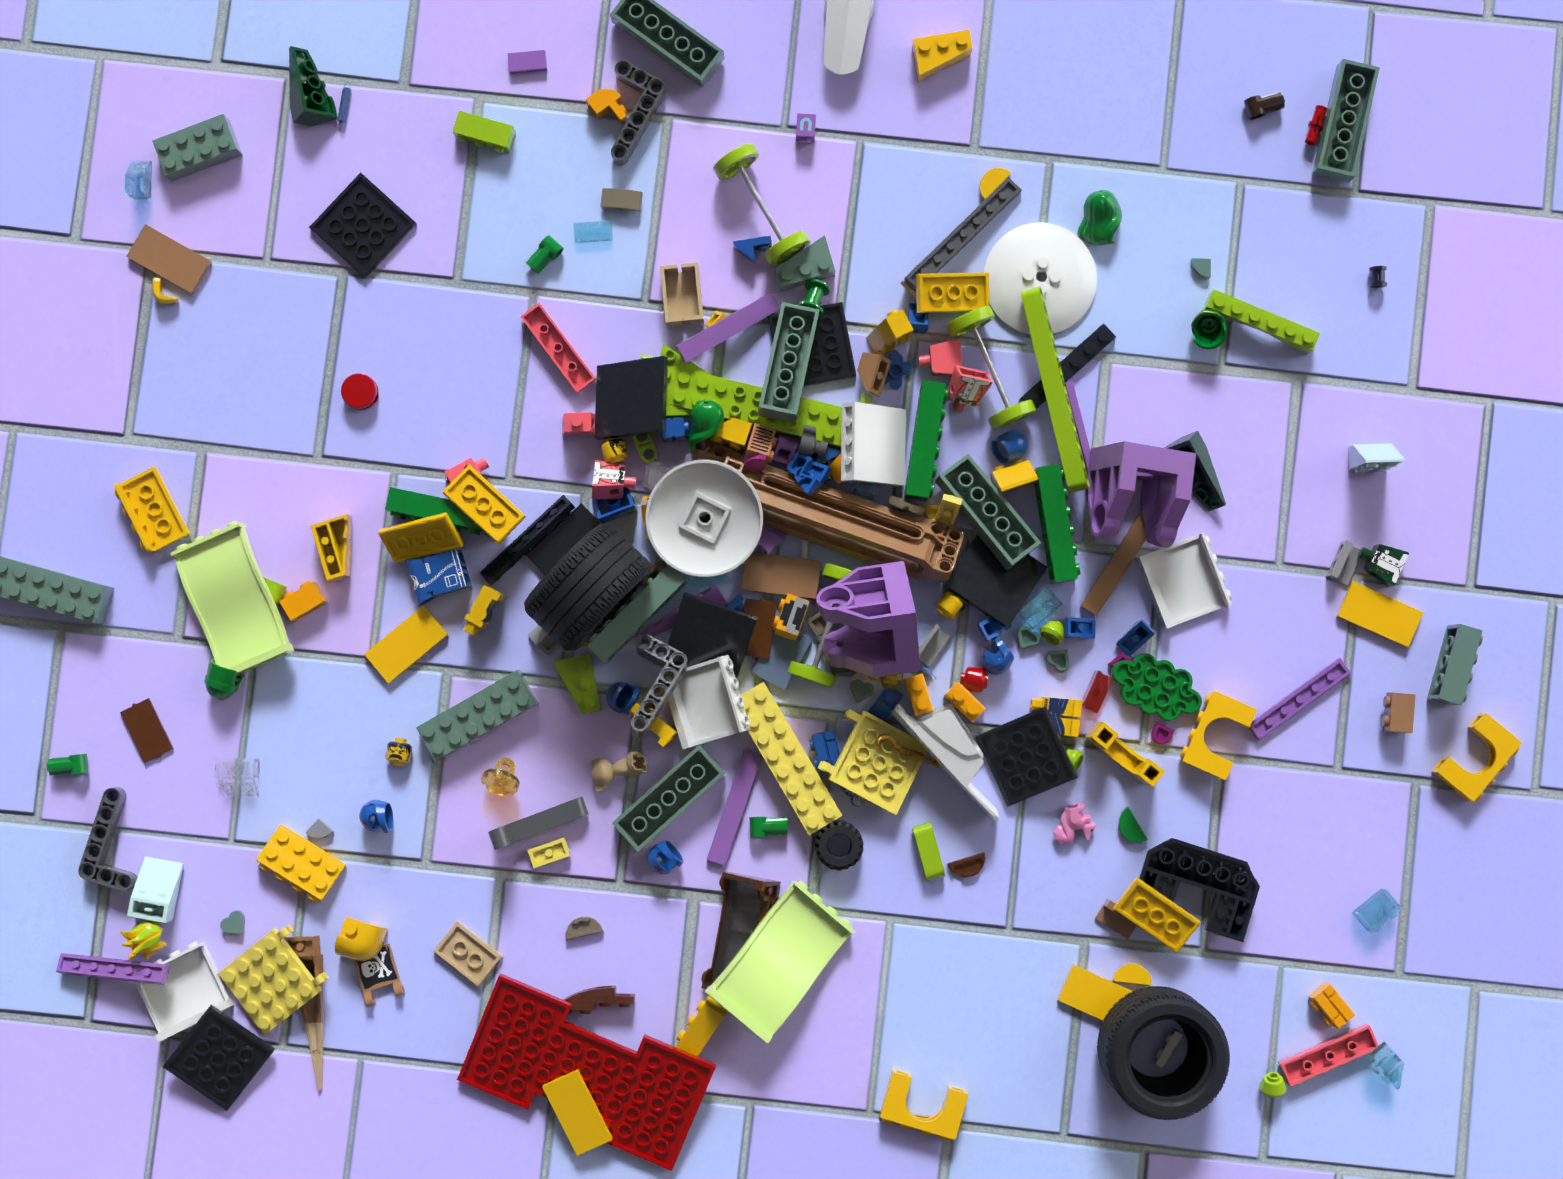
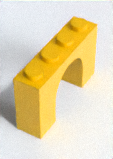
M1213 691L1212 694H1207L1204 704L1207 706L1204 712H1199L1196 719L1199 724L1196 729L1192 728L1188 737L1191 740L1188 747L1184 746L1180 756L1183 757L1181 762L1226 781L1234 762L1212 753L1207 748L1204 742V731L1207 725L1216 719H1228L1249 728L1257 709L1217 691Z
M1479 713L1468 726L1488 746L1489 761L1485 768L1472 774L1463 769L1450 757H1443L1431 771L1469 802L1478 801L1484 793L1482 791L1495 781L1496 774L1506 768L1508 765L1507 761L1511 756L1513 757L1519 752V746L1522 744L1519 739L1487 713Z
M1096 722L1085 735V738L1141 783L1154 787L1165 771L1152 760L1142 757L1118 738L1119 734L1106 723Z
M892 1069L879 1113L880 1118H883L882 1121L888 1124L900 1123L902 1124L901 1127L909 1130L913 1128L920 1129V1132L925 1135L937 1134L940 1139L950 1141V1139L956 1140L968 1092L948 1085L942 1107L938 1113L929 1118H920L913 1115L906 1107V1097L912 1079L911 1074Z

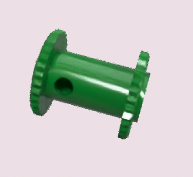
M810 279L805 282V288L808 290L806 301L799 302L798 305L819 309L820 317L823 315V309L819 305L822 297L829 295L830 287L821 280Z

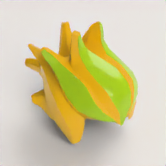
M146 920L137 924L130 931H120L128 939L122 946L132 948L128 957L131 961L139 954H143L145 959H149L151 955L166 946L165 942L159 941L163 929L158 925L160 922Z

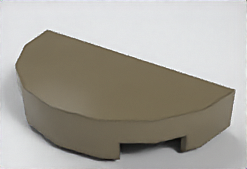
M583 916L574 919L569 924L565 938L566 940L601 933L604 930L596 919Z

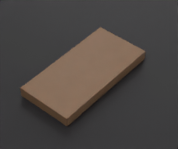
M146 224L126 256L191 294L195 293L212 264V261Z
M752 552L744 562L741 590L779 595L791 594L797 597L816 599L822 561Z

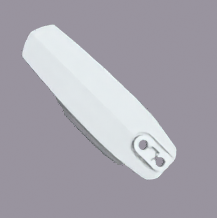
M825 0L824 66L831 72L838 75H846L859 69L868 22L873 14L874 0Z
M947 703L916 720L901 704H896L895 709L892 711L896 719L913 737L917 738L942 768L995 822L999 821L997 808L971 783L973 777L984 763L982 759L984 755L951 703Z

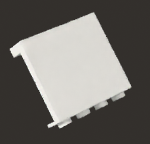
M860 402L842 404L841 481L890 485V487L905 486L906 409Z
M1204 533L1172 544L1169 548H1162L1136 558L1163 630L1232 605L1231 593L1224 586V575L1217 568V557L1215 554H1212L1210 539Z
M729 655L720 656L687 667L686 672L670 696L668 702L682 749L750 730V720L744 709V700L740 695L739 683L734 675L733 663ZM666 677L665 680H666V681H672L673 678H672V677Z
M195 941L186 946L187 950L181 953L180 950H177L168 955L169 959L163 961L161 958L153 962L170 966L166 985L135 982L158 1031V1034L155 1035L158 1042L196 1024L211 1004L220 1011L234 1005L222 978L218 974L217 967L205 942L198 944Z

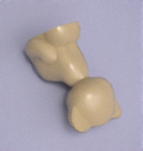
M636 751L630 752L625 759L618 760L613 765L607 759L602 760L600 758L593 759L591 762V777L595 782V790L597 792L605 790L613 782L615 775L637 777L647 771L646 757Z

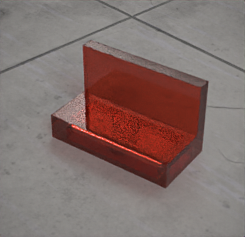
M1099 670L1094 671L1082 698V707L1098 714L1113 678L1102 674Z

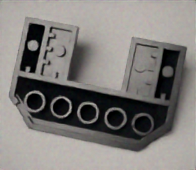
M1170 838L1147 850L1139 877L1140 880L1172 902H1174L1180 881L1215 892L1204 930L1240 942L1244 941L1260 888L1257 879H1255L1250 870L1248 862L1174 838Z

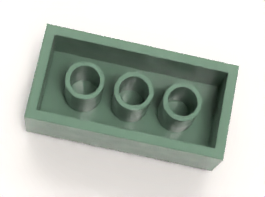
M224 114L152 140L163 172L171 181L243 155L231 122Z
M1463 624L1447 625L1427 699L1446 705H1462L1466 701L1468 695L1466 689L1473 677L1471 671L1478 659V654L1476 653L1483 641V630Z

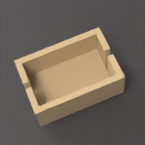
M698 262L681 264L682 272H678L677 264L660 266L665 323L667 327L682 326L684 321H687V325L704 323Z

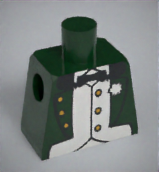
M1382 544L1374 545L1372 550L1362 547L1358 554L1359 558L1367 561L1364 571L1388 587L1395 586L1409 556L1407 551Z

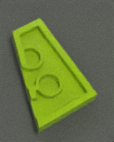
M591 654L552 661L580 712L586 714L601 711Z

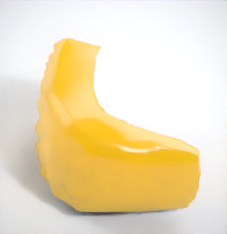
M153 278L152 290L157 302L161 305L179 302L176 297L162 295L161 278Z

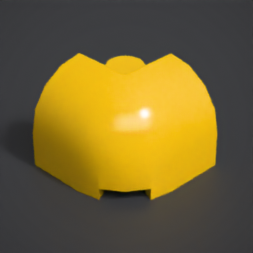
M345 917L340 935H337L335 954L356 961L372 959L380 952L388 928Z

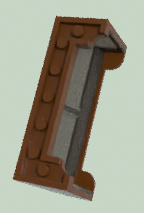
M733 872L722 873L719 881L721 890L725 891L711 968L703 972L701 988L707 989L714 983L776 903L779 895L780 881Z

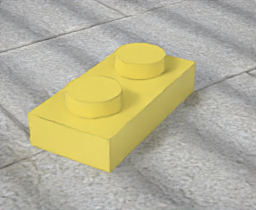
M943 494L935 520L953 526L962 499Z
M565 837L528 850L533 868L571 856Z

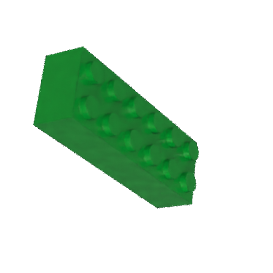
M925 380L921 383L904 499L926 502L929 497L933 496L934 484H931V480L934 479L937 472V465H934V460H937L939 457L940 446H937V441H940L943 427L939 426L940 422L942 423L946 411V408H942L948 397V389H945V383Z
M1060 464L1036 467L1034 471L1037 474L1038 480L1034 483L1050 584L1074 581L1078 579V575L1081 572L1079 563L1076 564L1075 561L1077 547L1072 542L1074 529L1069 524L1071 510L1069 506H1066L1065 499H1068L1067 488L1063 487L1062 480H1065L1064 470L1060 468Z
M393 487L389 489L385 510L389 511L390 515L395 518L405 519L407 516L410 520L414 521L447 512L457 531H461L464 528L468 533L480 535V532H483L484 535L490 537L450 499Z

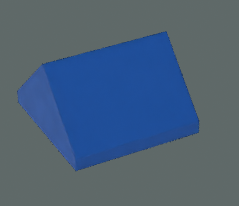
M624 488L621 499H592L601 524L637 511L629 488Z

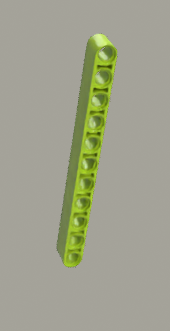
M1039 286L1022 291L1021 297L1069 492L1073 493L1088 489L1090 485L1043 292Z

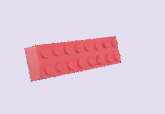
M540 303L520 316L577 394L596 381L589 368Z
M1364 1024L1283 1059L1278 1063L1287 1084L1292 1087L1375 1051L1380 1047L1371 1026Z

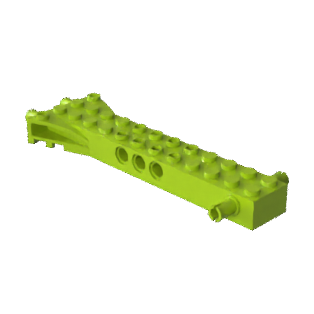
M663 344L660 356L668 358L666 418H690L695 403L706 399L721 405L724 411V421L736 418L752 423V428L754 423L776 429L777 434L781 433L797 439H801L804 425L816 427L817 442L825 441L828 442V446L841 449L842 407L801 397L796 423L758 416L762 387L710 375L691 361L684 363L679 353ZM641 354L640 358H652L653 356ZM862 393L860 403L871 404L873 396L868 395L867 402H865L867 394Z

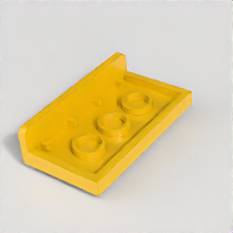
M156 466L122 483L114 484L116 489L114 494L118 500L122 501L124 505L122 507L123 512L127 517H130L132 521L131 527L135 534L139 535L141 539L139 543L144 551L155 553L191 534Z
M282 824L279 825L256 858L260 869L267 873L269 870L275 873L274 877L283 883L285 880L292 884L290 886L292 889L299 893L304 891L308 894L307 898L315 903L318 901L323 903L325 896L346 867L345 863Z

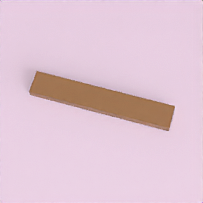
M1142 510L1080 605L1095 616H1098L1146 541V527Z

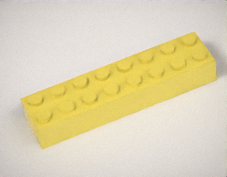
M762 682L743 693L741 696L744 700V709L750 720V730L748 732L808 835L841 817L840 810L766 684Z

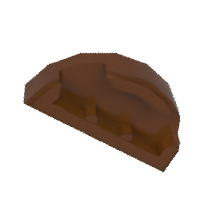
M985 852L947 864L956 875L972 877L983 868Z

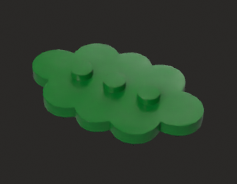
M1144 653L1137 655L1132 662L1126 660L1118 661L1112 667L1111 675L1113 680L1122 686L1120 691L1122 700L1128 705H1138L1144 714L1156 713L1162 720L1172 721L1178 718L1181 712L1186 714L1197 712L1202 705L1200 694L1191 689L1193 684L1191 674L1185 669H1175L1168 660L1157 661L1151 654Z

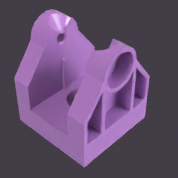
M1127 441L1091 448L1088 468L1090 488L1086 489L1085 494L1093 536L1104 538L1119 533L1122 519L1134 494L1137 479L1143 480L1140 505L1146 527V540L1155 546L1171 547L1191 501L1196 453Z
M904 561L856 568L835 584L820 590L817 594L816 602L822 619L830 623L845 625L841 629L829 633L824 638L823 657L827 664L837 668H847L871 677L921 671L916 611Z

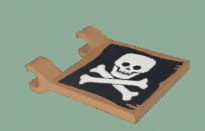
M390 943L383 945L380 952L372 959L366 961L354 960L366 1006L373 1005L376 1002L372 990L393 983L396 996L405 993Z

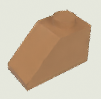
M862 353L857 371L866 391L880 397L891 360L880 354Z

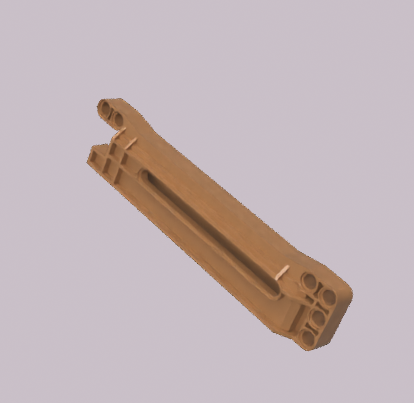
M708 439L696 444L695 452L691 454L693 460L719 461L740 471L751 482L758 493L763 510V525L875 565L904 561L907 576L914 579L930 578L938 582H946L954 569L964 537L963 531L958 527L934 519L912 516L824 484L811 495H807L790 472L767 464L761 473L743 468L744 455L723 444Z

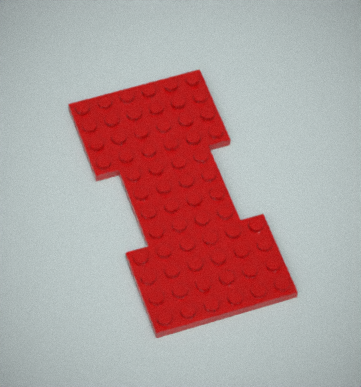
M500 973L457 1080L529 1110L535 1093L547 1098L542 1088L544 1084L578 1069L613 1137L612 1141L606 1144L672 1171L714 1073L716 1064L645 1034L638 1051L632 1050L566 1022L565 1020L572 1003Z

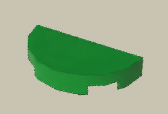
M1127 806L1119 817L1118 827L1121 834L1132 842L1141 843L1147 841L1146 835Z

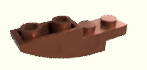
M616 985L585 989L563 1000L572 1003L569 1013H572V1010H580V1014H591V1011L596 1009V1003H599L601 1007H610L611 1004H619V1007H630V1004L635 1003V994L616 993Z

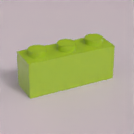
M459 110L452 132L460 142L467 143L470 141L481 148L488 146L498 153H504V151L510 153L516 130L512 125Z

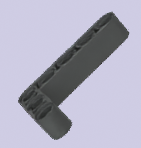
M625 60L616 63V77L621 83L642 93L611 149L614 163L620 166L625 165L629 161L666 94L665 85L661 79ZM621 69L629 70L625 75L619 73ZM640 77L645 79L641 84L635 82ZM656 86L662 88L657 93L653 92L652 89ZM645 103H651L652 107L649 109L643 108V105ZM636 119H642L643 123L641 125H635L634 121ZM628 135L634 136V139L630 142L624 140ZM622 151L625 155L622 158H617L615 156L616 153Z
M642 634L636 639V652L640 657L663 669L631 720V733L636 738H644L649 733L687 669V657L683 652L647 634ZM648 644L649 647L642 648L640 645ZM660 652H663V653H665L666 655L663 656V657H660V656H658L657 654L660 653ZM681 661L683 664L677 666L674 662ZM666 677H672L673 680H672V681H666L665 678H666ZM658 692L664 694L662 697L655 696V694ZM648 708H652L655 710L652 713L645 712V710ZM638 724L645 726L643 729L635 728Z
M112 787L106 789L103 793L78 873L85 880L116 890L127 891L134 889L138 876L133 872L105 864L127 796L123 788ZM113 791L118 794L116 801L112 799ZM107 810H110L112 813L110 819L106 817ZM101 828H103L106 833L104 838H102L99 833ZM94 847L99 849L98 856H95L93 852ZM89 865L93 868L92 875L87 871ZM107 871L112 875L110 881L105 876ZM125 877L130 880L128 887L124 884Z
M581 796L491 830L488 834L494 850L586 816L589 813Z

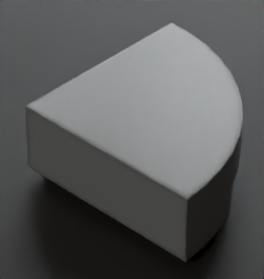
M318 818L305 833L311 837L322 838L330 835L333 830L322 819Z

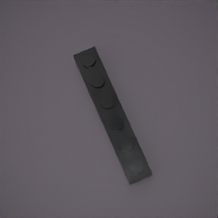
M1104 323L1060 362L1064 382L1069 381L1116 338ZM1042 379L1026 392L1019 401L1032 400L1035 408L1038 409L1046 401Z
M562 495L480 572L486 582L492 586L530 549L540 542L546 534L554 529L561 520L568 516L575 506Z

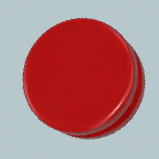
M355 373L344 380L341 386V395L345 403L356 410H366L371 408L378 400L379 389L376 382L368 375Z

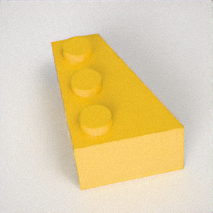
M970 30L914 38L912 49L918 82L932 74L938 73L947 66H951L971 56L973 47Z
M895 309L887 314L888 317L866 337L874 354L883 355L910 341L914 329L903 309L900 311Z
M345 514L310 525L326 580L334 582L350 577L352 516Z
M709 995L705 1001H700L695 1009L698 1012L695 1016L691 1015L686 1023L687 1029L685 1031L682 1029L676 1038L678 1040L676 1048L697 1057L727 1012Z

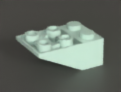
M1392 443L1355 444L1348 447L1349 470H1355V473H1364L1367 470L1373 469L1374 472H1386V470L1398 467V464L1405 462V458Z
M145 856L130 898L127 916L162 923L172 921L184 863Z

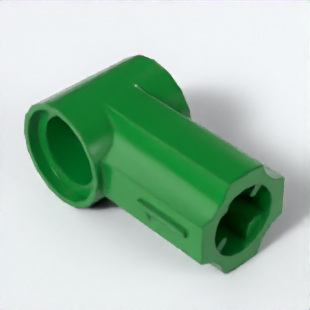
M548 235L541 241L537 251L526 261V264L535 273L539 274L551 260H555L562 253L564 247Z
M87 754L48 759L47 771L49 775L89 773Z
M749 817L750 837L787 835V818Z

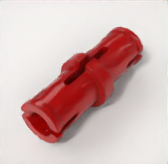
M1322 105L1315 106L1312 120L1308 123L1309 130L1304 141L1306 144L1313 146L1317 144L1320 130L1324 127L1323 120L1328 109L1327 107Z

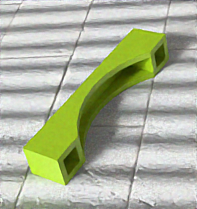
M1215 289L1209 293L1203 307L1206 310L1218 311L1225 320L1237 322L1262 331L1285 343L1290 348L1305 354H1309L1314 350L1320 332Z

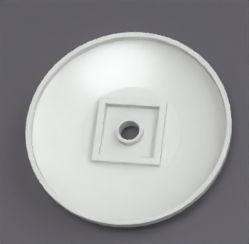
M1029 223L1014 228L1002 236L993 246L984 266V272H989V305L1003 323L1024 334L1031 335L1021 297L1022 291L1041 287L1053 334L1062 332L1077 323L1087 312L1095 296L1097 272L1089 249L1074 233L1058 225ZM1037 273H1044L1046 280L1039 282L1036 279Z
M694 460L671 469L655 485L646 507V529L655 551L671 567L692 576H717L737 568L754 551L762 532L763 510L754 486L740 471L719 461ZM702 512L709 513L710 521L702 522L699 515Z

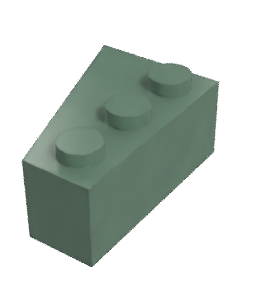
M825 235L775 268L780 292L805 285V282L810 279L823 280L834 277L836 272Z

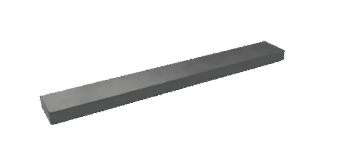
M1008 177L904 278V281L916 292V274L938 273L1021 193L1022 189Z

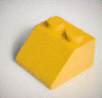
M1023 459L1012 462V466L1005 467V465L995 467L994 471L990 474L993 484L1001 494L1032 485L1038 480L1037 474L1029 460L1023 461Z

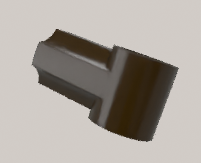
M1281 92L1263 97L1256 95L1244 100L1249 120L1257 119L1266 113L1285 108V100Z

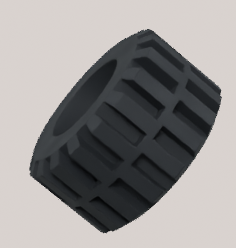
M836 820L819 830L815 840V851L822 864L830 869L846 870L860 860L864 843L856 827L846 821ZM835 834H843L850 840V850L844 856H834L828 850V841Z

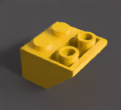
M732 418L724 422L720 431L709 439L720 444L729 445L731 449L741 452V449L746 451L752 432V423Z

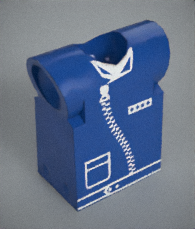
M453 549L424 559L405 560L408 574L414 581L413 592L418 607L436 597L472 587L462 550Z

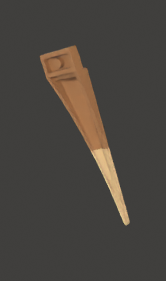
M320 935L288 936L284 938L313 978L323 973ZM323 983L319 985L322 991L300 1007L311 1051L318 1091L323 1089Z

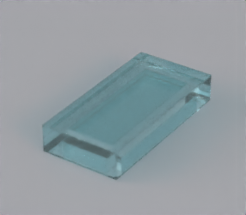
M611 220L573 223L575 243L613 241Z

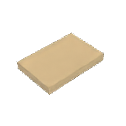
M459 920L456 921L433 951L477 987L483 983L503 957V955Z

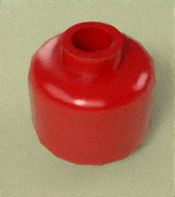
M967 667L965 673L961 672L960 684H964L968 691L981 693L984 688L987 689L988 674L983 668Z

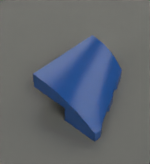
M797 452L786 467L807 495L814 493L832 471L829 466L817 463L811 457Z

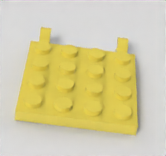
M846 709L843 717L856 723L835 765L832 766L825 761H821L818 769L829 773L828 780L887 812L897 815L923 761L912 758L910 755L905 756V752L902 751L895 752L891 744L886 741L876 746V738L881 734H890L895 738L896 742L901 743V746L909 750H915L924 754V756H926L928 751L916 738L864 710L858 714L851 709Z
M290 925L280 931L274 928L218 973L264 1035L321 992L322 988L319 985L329 978L325 971L313 978L284 938L294 931Z

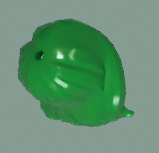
M1108 190L1095 191L1085 200L1084 217L1078 227L1077 234L1089 244L1106 245L1115 243L1113 236L1122 221V211L1117 198L1112 192Z
M705 399L696 402L691 411L692 426L688 437L691 454L695 452L696 444L714 437L720 431L724 421V411L718 403Z

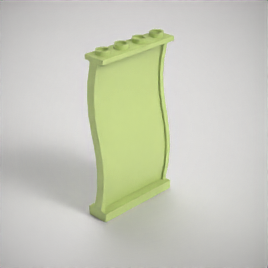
M234 521L227 524V527L222 530L215 529L206 537L200 536L193 539V543L177 546V550L170 552V554L175 558L183 587L204 630L215 664L237 671V676L292 653L294 649L292 644L289 643L278 608L254 557L245 529L247 525Z
M792 881L790 883L791 885L761 920L734 959L714 983L705 990L706 994L767 1044L773 1038L772 1035L804 997L828 961L847 938L855 932L848 920L845 918L841 920L834 908L831 906L826 907L822 904L823 899L815 893L812 895L808 892L809 887L801 881Z

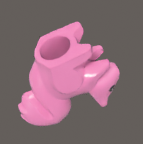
M1083 802L1067 805L1064 808L1060 818L1061 825L1056 826L1053 837L1058 844H1070L1074 840L1075 830L1080 829L1084 837L1089 840L1096 824L1093 821H1088L1092 818L1090 814L1083 815L1082 811L1086 808Z

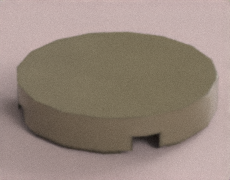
M889 496V504L897 508L905 509L918 515H923L926 508L920 504L897 496Z

